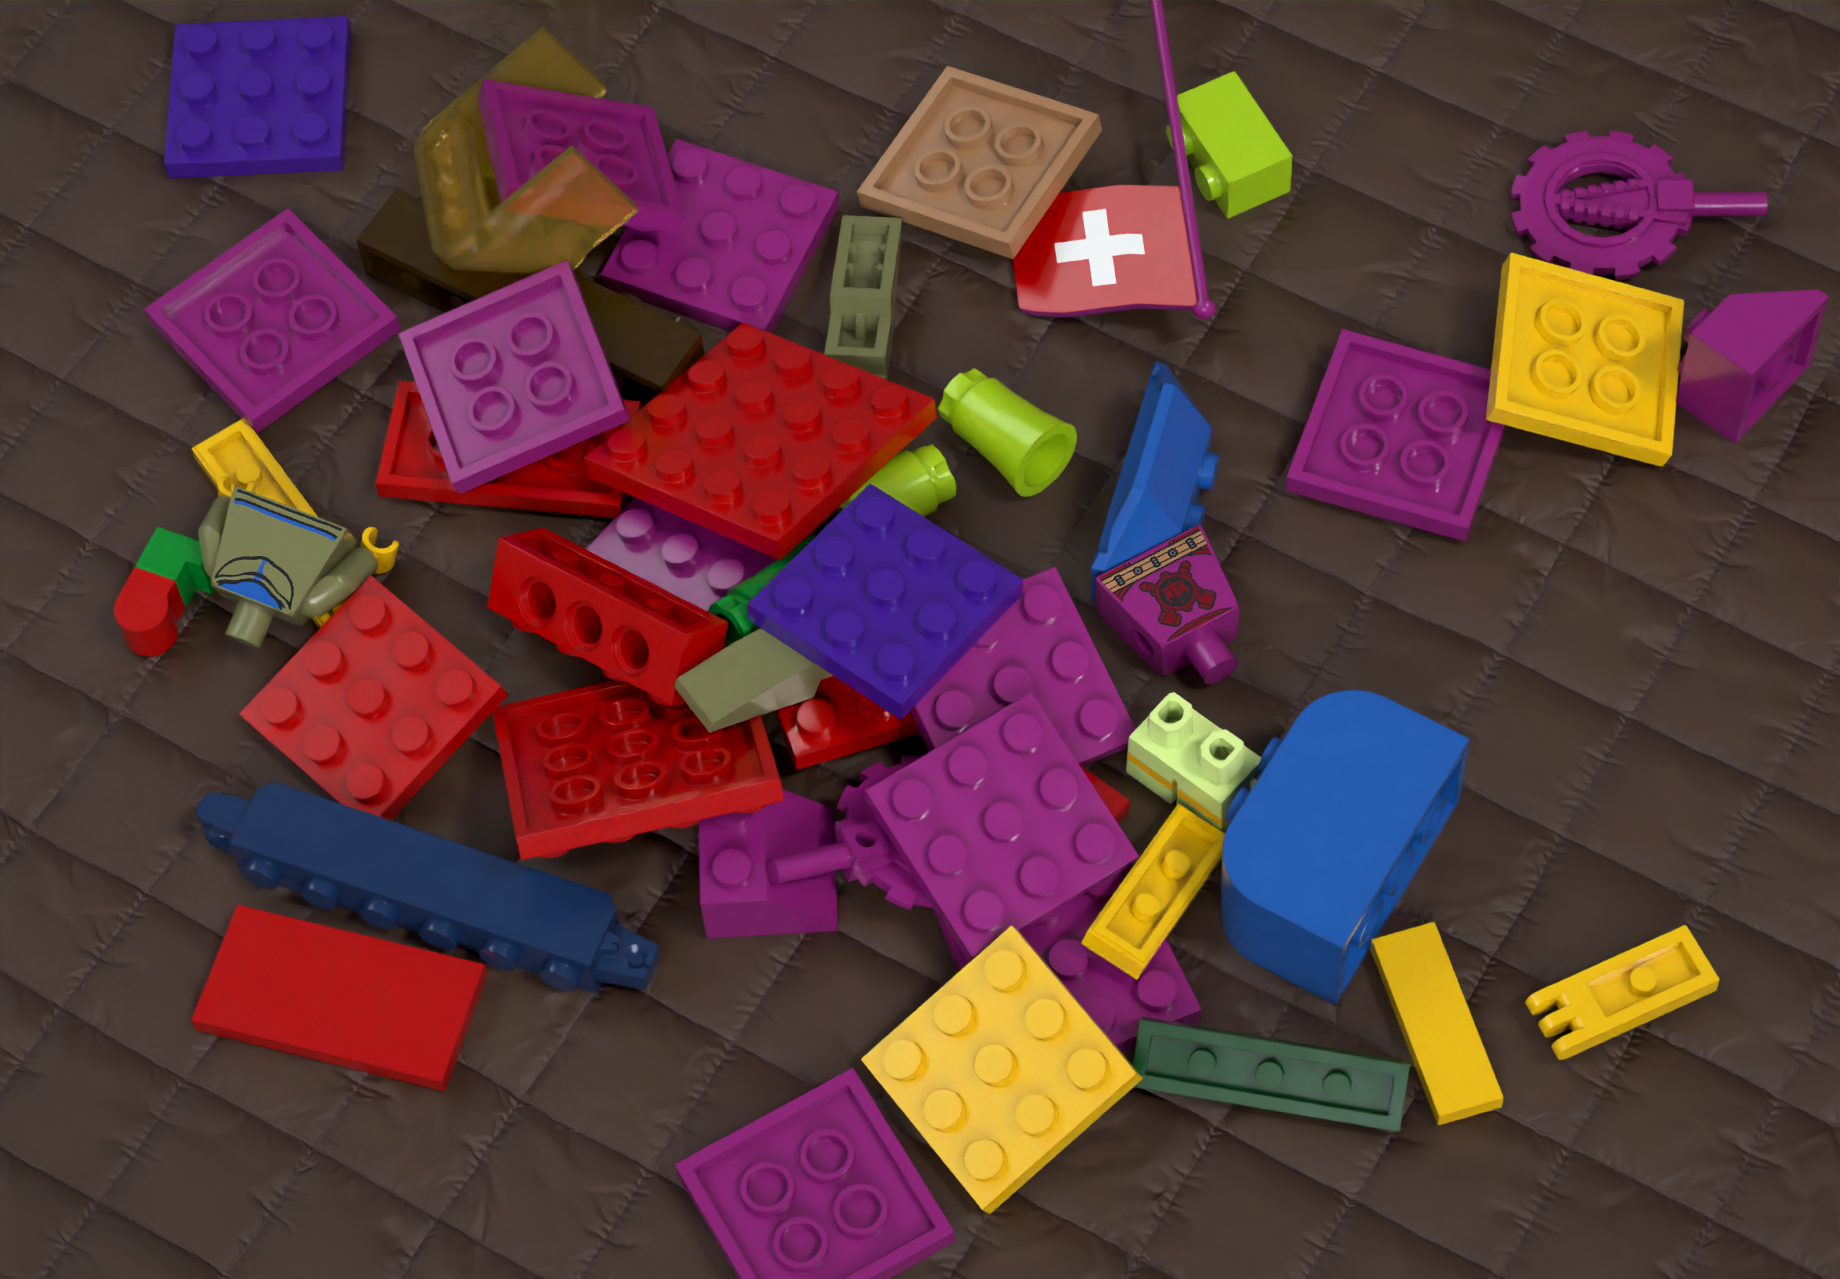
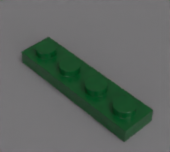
M1142 1016L1139 1022L1133 1067L1143 1079L1134 1087L1400 1132L1411 1061Z

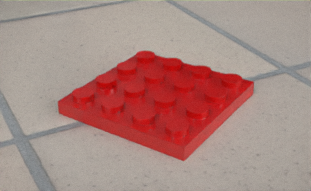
M741 323L682 373L664 393L660 392L634 414L630 421L620 426L586 455L584 459L588 477L781 561L937 418L935 400L752 325Z
M617 680L500 705L492 712L521 860L538 856L554 858L567 853L570 849L600 842L620 843L633 838L636 834L667 827L687 828L697 824L702 819L733 812L741 814L753 813L761 810L766 805L784 801L779 773L761 716L709 733L687 703L677 707L664 706L652 701L649 698V693L628 682Z

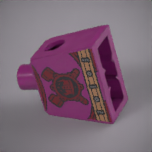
M1200 524L1095 578L1096 611L1157 674L1167 676L1191 663L1206 684H1214L1226 678L1236 668L1237 660L1226 645L1238 636L1239 607L1205 531Z

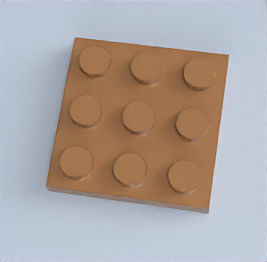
M946 66L857 190L860 205L867 210L888 217L902 218V222L1014 259L1102 132L1099 114Z

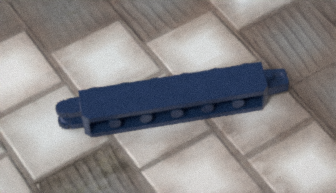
M277 782L257 788L251 801L231 794L225 796L224 792L217 793L215 791L213 794L208 792L207 796H202V800L197 802L198 807L195 808L196 816L199 823L201 822L205 831V838L209 841L210 846H215L216 850L222 848L223 852L234 855L242 876L261 888L273 890L276 889L277 885L299 892L305 900L317 907L333 910L336 906L355 911L365 921L378 928L393 930L398 926L419 933L424 941L439 949L451 951L457 946L479 954L482 960L495 968L513 971L518 967L539 974L544 982L566 992H573L576 988H580L597 994L602 982L646 990L658 967L661 958L659 945L620 926L616 908L608 893Z

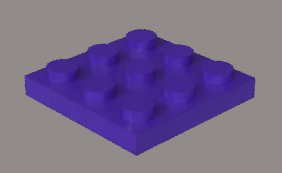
M348 16L175 24L164 159L168 178L344 170L352 31Z
M870 483L747 604L748 620L902 720L1022 596L1023 579Z

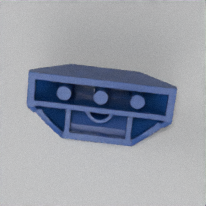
M1156 361L1153 363L1149 382L1098 549L1092 563V601H1096V577L1199 524L1201 527L1203 526L1205 506L1198 505L1202 489L1212 491L1215 486L1220 464V454L1211 452L1212 427L1165 363Z

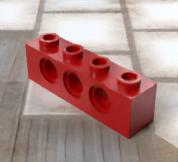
M543 527L498 538L487 608L510 619L512 626L516 629L536 633L555 643L557 650L561 653L581 657L602 668V673L605 676L617 681L628 682L649 693V698L658 704L671 707L685 705L686 702L674 688L676 679L724 648L728 626L727 621Z

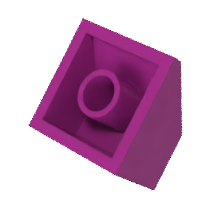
M1819 289L1729 294L1712 312L1708 309L1702 310L1691 322L1684 336V340L1688 342L1686 355L1677 369L1681 380L1676 403L1736 444L1811 366L1829 296Z
M782 789L784 801L766 805L761 810L753 813L741 814L733 812L702 819L698 822L700 906L707 939L838 931L836 871L776 885L771 882L767 871V862L770 858L835 844L833 808Z

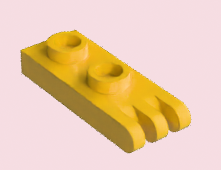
M1684 925L1530 995L1526 999L1525 1004L1532 1015H1539L1558 1007L1559 1010L1541 1019L1538 1026L1546 1038L1571 1029V1033L1559 1038L1551 1046L1558 1060H1564L1717 991L1720 979L1690 930Z

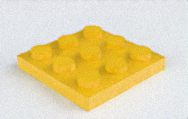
M1510 253L1503 263L1501 270L1486 420L1663 467L1672 456L1679 374L1677 369L1680 361L1684 300Z
M1012 925L861 1059L980 1208L989 1214L997 1209L1143 1079L1024 936Z

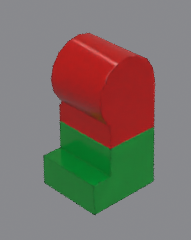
M157 527L118 595L114 605V616L123 633L125 643L137 655L152 657L169 650L178 637L177 621L180 620L196 590L213 594L215 589L211 586V578L204 571L199 541Z

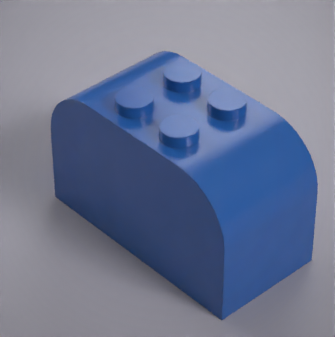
M1345 690L1334 692L1317 699L1307 706L1297 717L1283 740L1274 737L1270 741L1258 765V772L1261 773V776L1251 791L1242 788L1237 793L1226 815L1225 823L1229 827L1223 842L1220 920L1224 933L1231 945L1252 963L1336 1006L1368 954L1371 939L1377 938L1460 802L1470 739L1384 696L1368 691Z

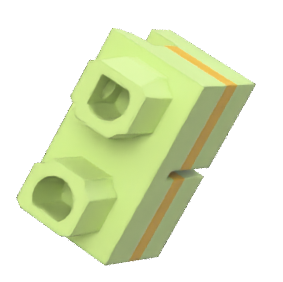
M1173 692L1169 693L1129 736L1126 772L1172 805L1177 799L1176 806L1179 803L1226 833L1229 825L1225 823L1229 807L1242 788L1251 791L1257 780L1254 777L1258 772L1261 757L1244 746V742L1228 730H1222L1195 711L1189 702Z

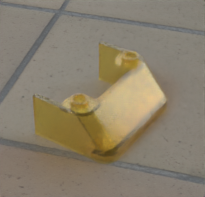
M541 27L429 121L416 139L414 156L432 251L454 270L534 275L568 260L572 269L575 270L583 262L588 252L639 212L637 204L572 145L501 203L477 100L483 79L600 98L607 92L606 85L551 33L544 27Z

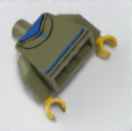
M221 476L218 479V498L212 503L198 528L204 571L211 578V586L221 596L238 603L225 635L257 649H260L273 617L303 627L310 617L324 615L352 595L370 575L383 574L390 571L395 564L399 542L396 540L393 541L391 546L384 549L374 547L378 529L368 527L362 534L360 547L354 549L357 541L347 528L256 494L254 481H249L246 489L235 486L233 492H231V481L228 476Z

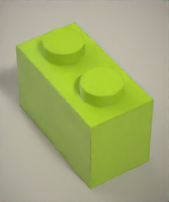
M1235 71L1177 95L1186 156L1195 170L1197 185L1206 200L1216 201L1227 219L1290 192L1293 156ZM1167 125V137L1173 149L1170 125Z

